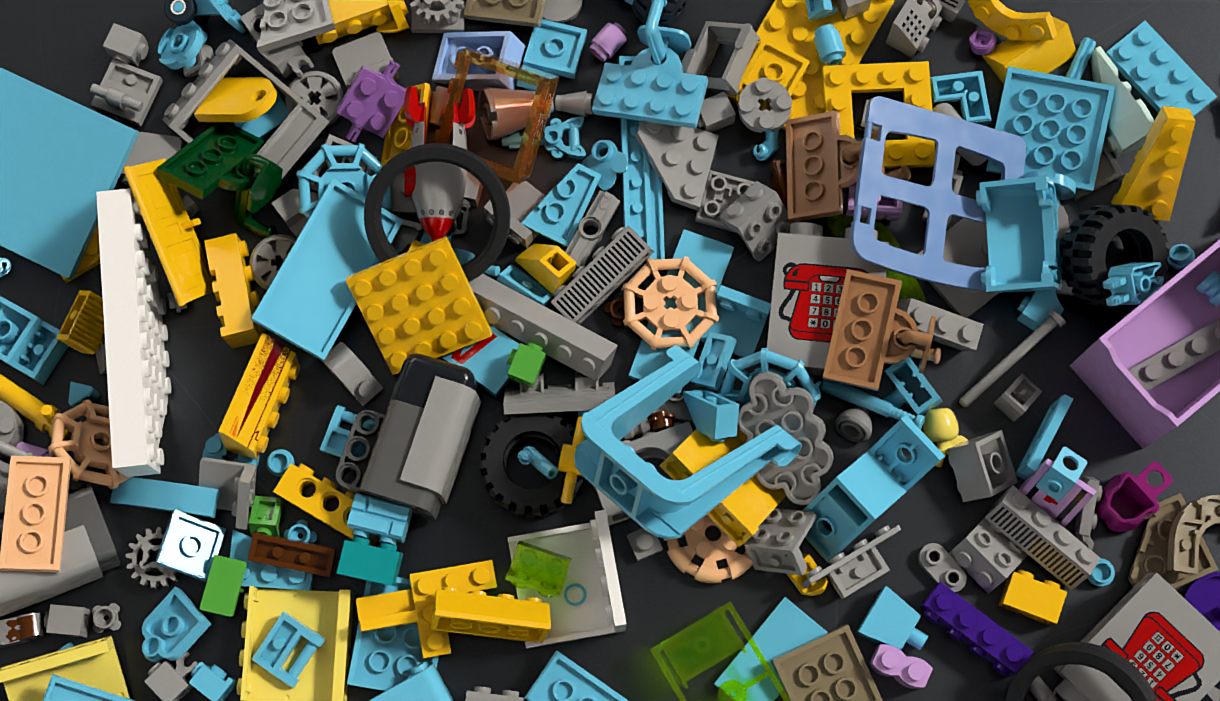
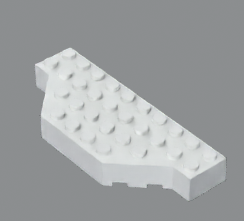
M127 188L96 192L112 468L125 477L161 474L160 465H164V453L162 448H159V443L162 437L165 415L167 414V394H171V381L169 377L166 378V367H169L170 360L168 351L164 349V341L168 340V331L166 325H163L162 315L166 314V303L164 298L161 299L159 291L158 270L156 265H153L149 249V233L145 232V222L132 190Z

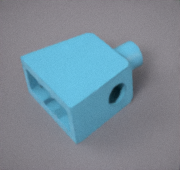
M887 586L881 589L855 633L877 644L891 645L900 650L906 642L920 650L928 638V635L915 628L921 616Z

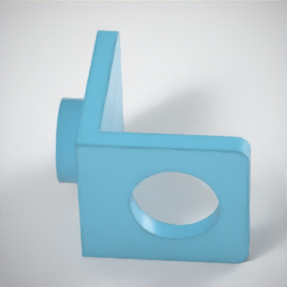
M1063 447L1052 466L1037 482L1036 487L1056 501H1061L1077 483L1087 465V461L1067 447ZM1063 458L1072 459L1076 463L1077 469L1069 470L1063 464Z

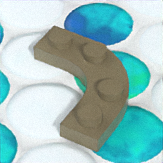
M1210 495L1195 499L1184 506L1177 514L1169 533L1167 571L1187 575L1198 574L1201 536L1209 526L1220 524V495Z

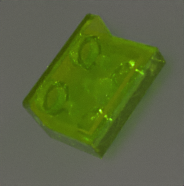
M519 540L505 579L511 581V584L515 587L523 589L528 587L537 590L544 597H559L563 590L572 558Z

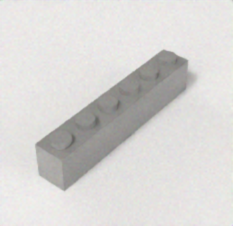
M484 274L469 282L488 324L525 344L531 342L542 347V352L546 353V355L596 382L611 366L618 347L617 344Z

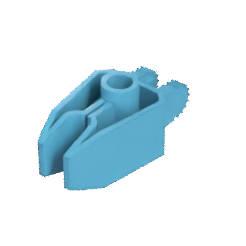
M1129 263L1111 267L1108 273L1109 279L1103 282V288L1109 289L1112 293V296L1106 298L1107 306L1142 304L1162 287L1164 276H1154L1155 272L1161 267V263Z

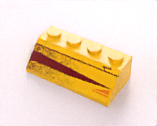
M261 334L218 431L226 450L257 460L260 452H265L269 442L267 435L270 428H275L279 419V407L281 403H286L290 393L289 384L292 379L295 380L300 371V364L298 363L296 353L267 334Z

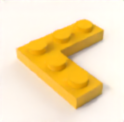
M492 560L409 574L414 607L417 610L418 616L417 628L422 658L451 654L448 632L430 630L436 589L441 590L442 587L457 588L458 592L470 593L473 590L483 591L497 588Z

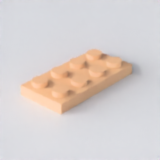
M11 456L0 551V571L61 572L71 469L70 458Z

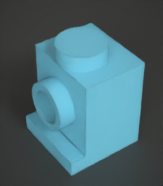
M200 662L191 673L193 678L189 683L211 701H224L238 681L230 677L226 680L227 673L214 664L210 667Z

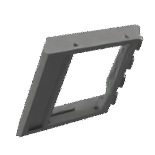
M229 39L217 48L216 56L211 62L205 63L200 68L199 76L196 80L184 87L181 92V98L176 104L172 103L166 109L165 117L162 120L188 143L193 141L194 139L183 130L190 122L188 119L234 64L237 65L244 57L266 75L267 79L278 90L297 105L257 153V155L263 156L283 169V178L329 121Z

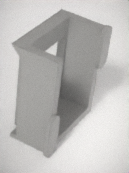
M706 21L694 49L687 50L682 60L683 73L706 76L719 45H735L722 79L707 77L708 85L706 92L721 93L725 91L726 94L739 95V83L757 41H761L750 23L736 24Z

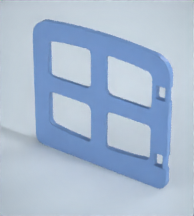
M882 96L871 98L866 107L864 122L866 125L860 153L854 199V217L850 230V245L853 252L862 261L896 273L946 286L986 292V288H983L981 283V272H984L986 268L949 263L943 259L946 226L950 215L986 224V212L983 211L982 206L978 207L975 199L957 195L952 190L956 148L998 163L1001 167V180L1023 178L1025 140L1018 135ZM872 125L879 127L877 140L871 139ZM887 133L903 134L935 141L936 152L930 186L886 176L882 173ZM879 196L920 206L927 211L928 217L922 255L890 246L875 238L874 225ZM862 208L868 209L866 224L860 222Z

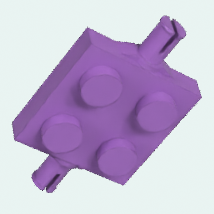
M390 60L383 73L372 71L363 65L361 66L336 109L337 114L347 118L353 124L345 136L348 140L351 139L352 142H356L362 129L371 131L382 138L385 136L404 104L407 90L392 79L400 67L397 62L394 63L393 60Z

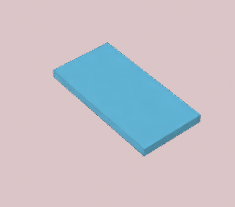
M334 178L327 186L250 319L321 361L325 360L356 305V301L345 281L346 277L380 263L369 244L365 231L364 205L366 198ZM381 208L383 229L391 244L404 220Z

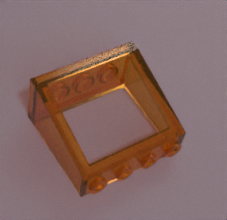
M464 48L462 52L457 54L455 60L456 76L451 78L447 93L450 94L448 104L445 103L442 107L440 119H443L441 129H437L435 132L433 143L448 144L453 127L454 103L459 104L470 63L537 86L514 168L482 158L495 171L497 176L521 184L530 179L559 76L471 48Z

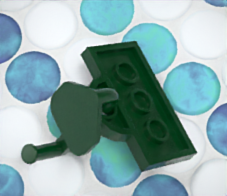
M216 122L157 167V177L200 199H204L217 187L236 191L234 219L237 224L264 238L277 235L275 226L271 225L269 227L251 218L252 213H256L274 198L282 180L283 169L273 161L257 155L258 151L266 143L265 140L229 122Z

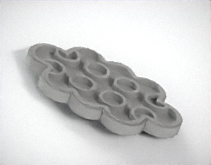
M769 371L761 372L750 382L749 396L751 401L744 404L739 410L738 427L741 432L748 436L745 443L775 425H779L802 444L799 454L787 466L779 467L771 461L758 471L756 476L759 482L766 488L773 490L783 488L790 501L798 505H808L820 493L821 481L819 476L827 473L834 459L833 451L828 444L822 441L826 432L825 424L822 419L813 414L815 407L814 399L808 391L799 387L787 389L783 379L776 373Z

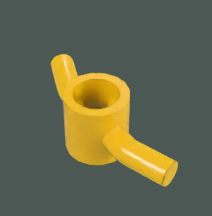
M582 417L577 419L572 445L563 443L558 471L566 472L561 502L566 504L572 503L577 475H581L576 469L574 455L577 445L585 440L581 427Z

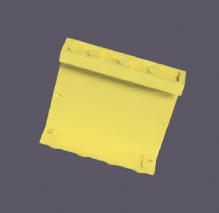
M249 586V593L244 595V610H247V621H243L241 636L245 638V648L241 649L239 654V666L243 667L242 678H238L237 695H241L240 701H347L354 592L351 590H339V592L258 589L254 586ZM282 612H287L326 639L322 647L318 646L298 677L299 682L295 687L287 685L251 660ZM302 636L283 665V669L289 672L309 640Z
M112 636L0 667V683H4L9 701H42L52 674L130 699Z

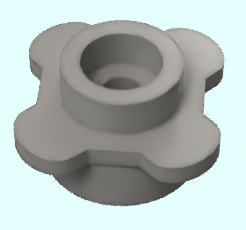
M111 603L109 606L96 605L92 609L93 629L95 632L102 633L108 629L113 631L120 629L121 621L118 619L120 607L118 604ZM106 615L109 616V619L107 621L104 620V617Z

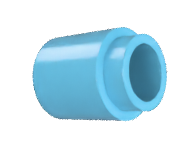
M831 24L817 28L814 31L815 37L813 40L821 63L828 66L840 64L846 56V51L839 31Z

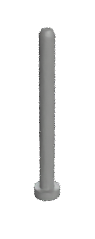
M1054 309L1050 310L1047 313L1050 317L962 396L959 403L963 407H968L1057 325L1062 327L1066 323L1065 320Z

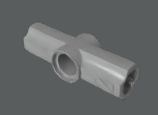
M599 191L586 216L580 221L579 228L565 251L566 254L577 262L575 270L583 265L585 266L594 248L602 240L603 233L620 204V200L608 192ZM588 226H593L597 228L598 232L594 235H587L584 233V229Z

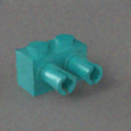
M353 536L352 541L344 540L336 574L396 587L403 553L396 551L397 546L381 542L380 548L369 545L370 540Z

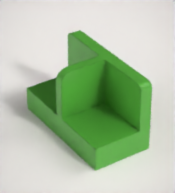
M214 554L199 610L233 617L239 594L244 592L241 586L247 568L245 561Z

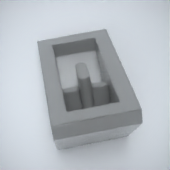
M1021 374L993 404L1015 422L1042 391L1024 374Z

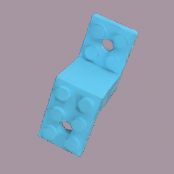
M905 415L873 447L839 474L802 510L815 512L817 516L805 536L806 540L829 563L830 559L837 556L942 460L945 455ZM902 448L908 449L912 458H907L903 454ZM823 520L831 525L832 531L824 527Z

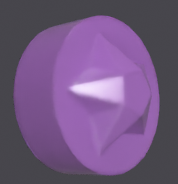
M982 29L975 31L970 36V49L973 53L987 55L995 50L996 35L992 31Z

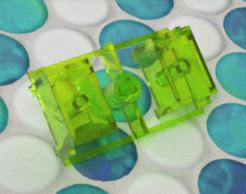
M731 602L717 608L712 613L650 649L679 700L687 701L658 652L662 651L681 685L686 690L688 688L687 682L740 650L743 655L747 652L744 643L738 637L726 617L725 612L729 610L765 669V672L744 685L737 680L724 682L717 690V701H746V690L768 676L783 701H790ZM734 692L735 697H732L730 693Z

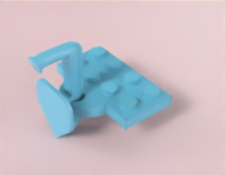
M651 0L652 4L646 25L640 26L637 31L640 41L649 46V48L642 50L635 56L630 66L612 63L604 64L592 111L596 115L696 129L708 85L707 76L683 73V66L678 54L691 48L689 35L679 29L659 27L663 7L667 5V0Z

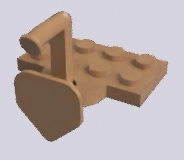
M836 110L789 119L786 122L788 220L791 223L843 214L842 189L853 185L857 181L862 141H857L848 135H840V114ZM873 128L871 139L877 140L878 133ZM883 154L882 173L884 175L905 181L910 180L911 173L906 165L901 166L900 169L885 171Z
M847 269L822 379L878 391L884 364H897L906 360L909 356L921 359L918 373L923 374L927 360L938 364L941 358L940 348L930 349L936 317L931 316L927 333L918 331L914 319L907 312L896 308L902 281Z

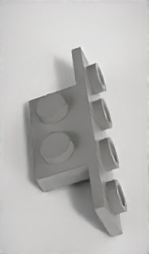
M889 525L874 533L876 539L868 543L865 538L852 546L854 552L845 556L842 552L830 559L831 566L822 570L818 566L806 574L808 579L801 584L803 589L827 576L840 598L844 599L887 573L890 569L875 546L901 530L900 526L897 525L890 529Z

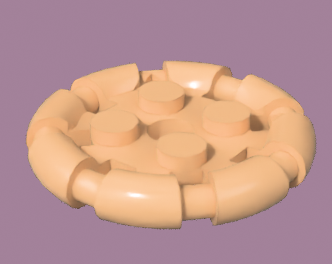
M707 514L682 534L681 537L685 536L688 546L680 547L677 538H663L664 541H667L669 548L667 553L673 564L682 573L687 572L695 577L694 580L715 584L722 583L721 580L732 578L733 580L744 574L753 565V561L749 558L747 551L745 550L743 555L735 552L738 546ZM708 527H717L721 532L720 539L717 541L708 540L705 536V530ZM695 555L704 559L701 567L691 562ZM726 559L728 567L718 569L716 562Z

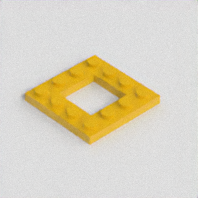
M929 61L829 65L822 67L824 111L836 110L840 114V135H848L854 138L851 93L903 91V103L932 111ZM906 135L904 140H885L884 168L896 169L903 165H906L908 168L934 167L935 141Z

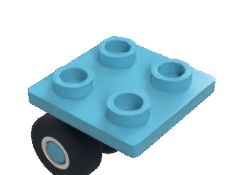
M228 0L165 1L164 13L177 26L186 25L192 20L199 26H202L206 16L221 15L242 34L247 31L242 25L241 15L227 4Z

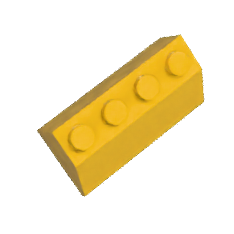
M442 587L441 590L436 589L430 630L543 643L550 631L549 603H542V600L539 598L529 597L525 600L514 599V596L509 594H499L498 597L487 596L486 592L478 590L463 593L458 592V589L453 587Z

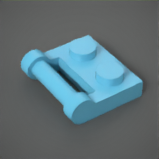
M337 405L320 447L321 452L341 458L350 431L339 426L342 421L353 424L357 414L346 411L345 407ZM367 420L362 428L372 430L375 426V421ZM357 446L353 451V456H363L366 452V446Z
M282 612L251 660L287 685L295 687L299 682L298 677L318 646L322 647L326 639L287 612ZM303 636L309 641L288 672L282 667Z

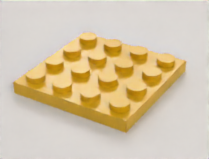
M447 236L349 275L345 279L392 375L400 373L404 360L413 353L438 358L492 336L493 332Z

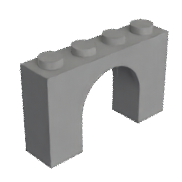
M689 421L685 423L676 422L673 427L669 426L667 429L659 432L650 431L639 439L633 441L625 440L622 443L631 446L641 459L659 458L665 460L693 433ZM594 486L602 510H606L609 526L631 518Z

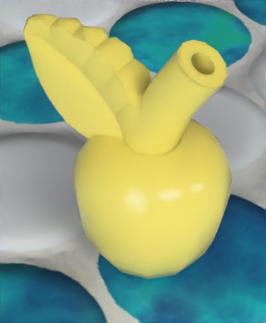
M938 408L926 412L923 433L932 442H937L936 447L945 457L946 454L949 456L948 448L968 440L958 435V422L951 409ZM945 457L935 466L941 468Z

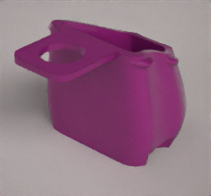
M1156 461L1149 464L1136 477L1129 472L1115 475L1102 488V496L1100 502H1096L1095 513H1097V517L1106 523L1111 531L1124 532L1134 530L1143 521L1151 518L1154 513L1159 511V503L1155 498L1172 484L1173 478ZM1157 471L1162 475L1163 483L1161 486L1153 487L1148 483L1147 475L1149 472Z

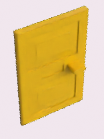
M166 159L130 167L125 166L123 171L178 305L184 306L189 301L213 292L212 281L215 280L210 273L209 265L193 228L201 224L199 218L190 220L177 186L157 177V167L164 163Z

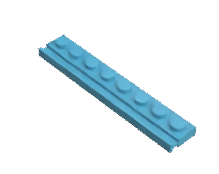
M619 56L618 64L630 66L635 56ZM620 118L621 152L625 154L628 160L627 172L622 173L624 229L630 226L655 251L649 258L665 259L662 179L658 178L649 162L650 158L644 147L640 146L635 137L640 121Z

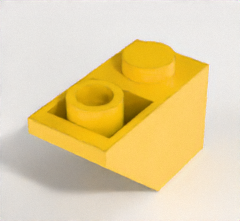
M537 243L532 244L515 259L523 269L552 294L563 284L567 285L572 281L577 262L560 247Z

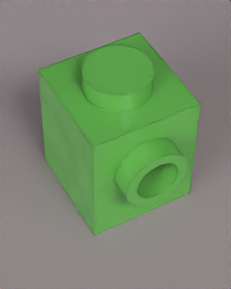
M527 342V345L520 343L517 350L512 349L507 360V364L511 365L507 373L508 379L534 388L546 359V353L542 352L543 348L534 343Z

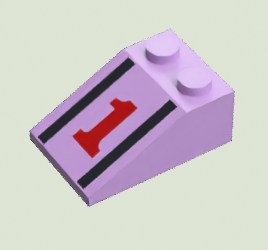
M1047 459L1039 465L1035 473L1024 480L1018 490L1060 525L1065 527L1097 491L1078 479L1077 483L1061 501H1056L1036 487L1037 482L1054 463Z

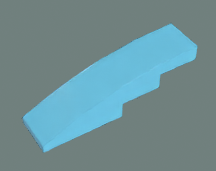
M132 477L119 484L117 489L112 490L110 503L160 512L178 510L189 515L215 518L220 490Z

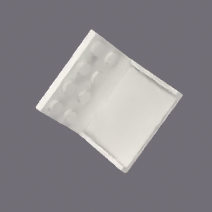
M606 510L595 511V519L590 520V523L507 537L518 599L539 598L542 600V603H549L550 631L543 643L525 641L526 649L626 631V619ZM573 583L582 585L586 590V599L578 606L568 604L564 598L566 587ZM577 586L569 588L567 591L568 600L572 603L580 602L583 598L582 589Z

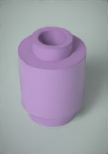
M608 22L593 38L589 50L602 62H605L607 58L611 59L627 41L625 36L626 30L616 22L614 24Z

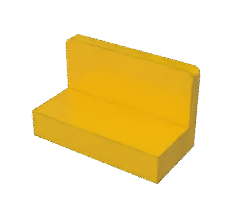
M410 589L356 599L360 632L418 622L417 610H415L413 595Z

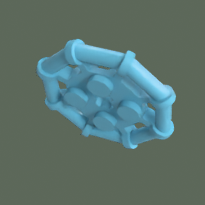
M326 143L321 145V149L301 170H298L296 174L299 180V213L304 214L309 219L314 210L313 208L316 207L333 178L342 184H347V187L366 198L368 189L376 174L370 176L368 173L366 174L359 166L360 159L376 173L384 165L365 149V145L361 143L358 145L328 146ZM334 156H354L352 163H336ZM327 160L330 168L321 177L313 175L317 168ZM309 181L317 183L318 200L313 203L310 201ZM389 185L383 198L382 208L392 212L394 206L391 205V189Z
M761 348V351L738 360L732 359L727 364L728 370L722 388L718 391V395L734 402L740 401L741 404H746L751 401L749 396L750 382L761 372L769 371L779 375L787 389L796 386L793 378L797 376L802 387L814 399V406L817 400L821 398V392L812 382L802 360H793L771 352L768 348ZM761 363V367L755 369L752 373H748L746 370H744L745 368ZM769 363L786 368L789 371L785 374L769 368ZM737 377L744 382L741 390H733Z

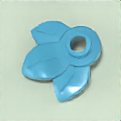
M599 140L593 145L592 154L586 157L581 165L601 174L598 186L603 191H607L615 184L617 173L627 172L628 160L624 153L617 150L616 145L612 141Z

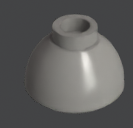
M855 406L854 409L842 412L835 420L836 430L843 438L851 442L860 443L868 441L872 434V422L869 417V411L863 407Z

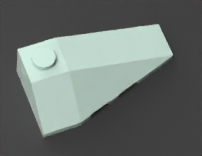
M1101 46L1095 48L1089 59L1093 82L1115 86L1104 143L1109 151L1113 152L1115 158H1118L1144 145L1154 119L1141 98L1138 100L1133 98L1130 93L1132 87L1128 81H1120L1117 67Z

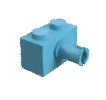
M910 357L902 362L893 364L885 370L896 387L894 388L896 390L883 400L893 404L895 408H899L905 403L907 405L910 404L917 415L924 416L927 411L943 402L922 373H918L919 368Z

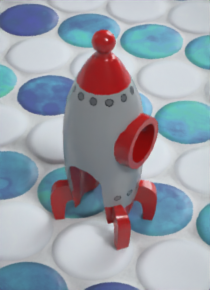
M411 86L407 88L404 98L405 119L407 124L413 127L410 148L426 143L425 102L419 103L417 87ZM469 88L462 91L461 105L454 103L453 145L467 150L465 129L473 126L475 122L474 93ZM444 162L422 163L404 171L405 197H411L418 219L432 242L445 237L452 227L463 203L467 183V171L465 169Z

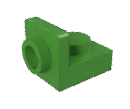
M255 496L248 522L251 537L254 532L280 537L278 526L283 509L282 498Z

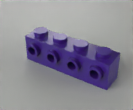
M941 582L933 587L919 607L924 611L923 615L935 624H938V622L947 628L946 632L958 641L963 640L971 646L969 649L975 655L982 659L986 657L994 663L993 668L1004 676L1016 675L1018 670L1034 652Z

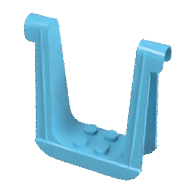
M678 345L666 351V355L670 360L666 365L589 412L583 413L581 427L587 439L577 445L574 455L576 469L586 480L646 531L654 536L665 539L680 538L684 532L769 462L772 461L779 467H785L795 459L802 448V444L779 425H775L686 479L670 480L659 474L651 463L645 462L635 453L631 446L625 445L620 440L691 381L699 372L700 362Z

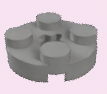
M765 77L759 78L757 81L748 84L740 94L738 103L740 119L747 128L754 132L777 131L786 124L790 117L792 98L780 83ZM768 101L770 103L769 106L771 110L768 111L767 109H765L763 111H760L759 102Z

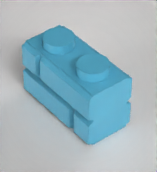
M356 493L347 521V527L349 530H353L352 535L368 539L369 535L380 537L379 542L396 546V542L404 543L413 511L409 506Z

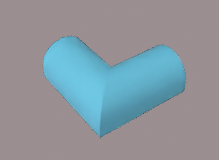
M982 71L930 77L932 105L960 102L963 120L983 126L991 122Z

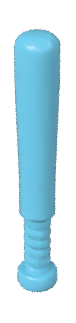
M823 379L821 382V390L834 397L885 417L890 416L900 420L907 415L920 430L924 424L925 416L920 414L915 416L895 408L893 404L853 386Z

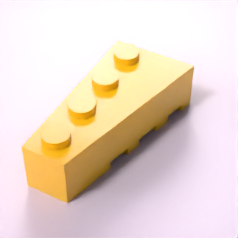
M1162 106L1146 136L1147 139L1141 150H1138L1134 158L1135 161L1129 173H1126L1122 186L1118 193H1115L1111 201L1112 204L1138 206L1142 210L1150 212L1154 216V220L1170 221L1196 122L1190 109Z
M234 233L204 241L209 270L212 277L215 276L216 278L215 281H212L213 292L217 301L221 302L220 306H216L218 318H220L223 326L220 328L221 337L232 349L258 343L261 334L266 332V328L250 320L260 300L257 291H252L251 282L255 280L251 265L247 266L245 257L249 256L245 240L241 241L238 235Z

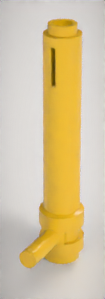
M0 374V400L35 423L37 429L43 433L48 432L52 438V418L55 414L61 413V411L53 405H46ZM64 429L63 441H68L72 437V432Z

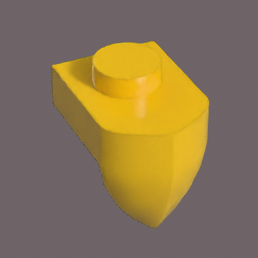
M387 0L393 19L379 25L376 31L380 33H397L408 29L409 26L404 15L409 14L404 0Z
M804 553L802 556L807 569L803 576L787 575L801 594L807 596L819 595L827 587L826 577L805 589L801 585L808 579L806 574L818 567L810 554Z

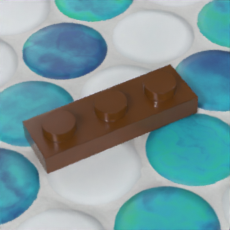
M254 532L248 561L331 577L337 549Z

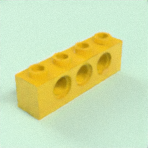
M291 463L273 492L353 540V530H349L347 521L355 495L348 491L344 495L336 490L338 485L324 477L320 481L313 476L315 471L302 463L297 467ZM307 485H315L316 491L314 495L308 498L303 497V489ZM330 499H339V507L335 511L330 512L326 510V504ZM369 535V545L375 546L379 537Z

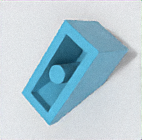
M707 389L685 391L683 393V398L698 432L708 436L709 440L716 442L724 441L727 437L737 436L738 403Z

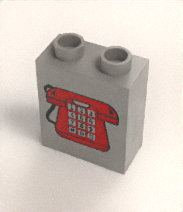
M805 222L792 223L790 234L778 233L767 348L771 352L793 360H802L805 363L804 368L808 375L823 376L847 269L886 277L887 269L862 261L855 255L850 245L851 227L845 229L844 238L823 237V226ZM874 230L876 239L878 238V231ZM769 363V368L783 373L789 371L786 368Z
M1157 572L1147 573L1080 641L1108 648L1131 662L1149 682L1157 701H1200L1220 681V631ZM1070 664L1054 668L1064 679L1054 690L1065 701H1132L1126 691L1114 679L1099 670L1083 665Z

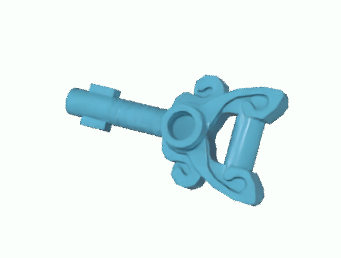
M574 117L563 123L560 119L554 118L550 121V126L545 128L543 135L520 136L519 132L509 134V136L502 137V147L516 150L520 149V146L544 145L545 150L551 153L552 158L555 160H560L563 155L574 159H584L586 153L579 142V131L584 125V117ZM566 131L569 133V146H565L562 141L563 133Z

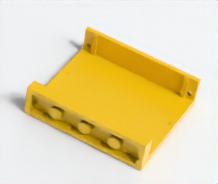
M737 425V436L727 437L724 441L716 442L709 440L708 436L698 432L696 429L659 466L673 480L686 479L744 445L748 436L741 432ZM755 474L707 513V515L740 547L757 532L758 526L785 498L786 494L783 488L774 490L766 488L759 482Z

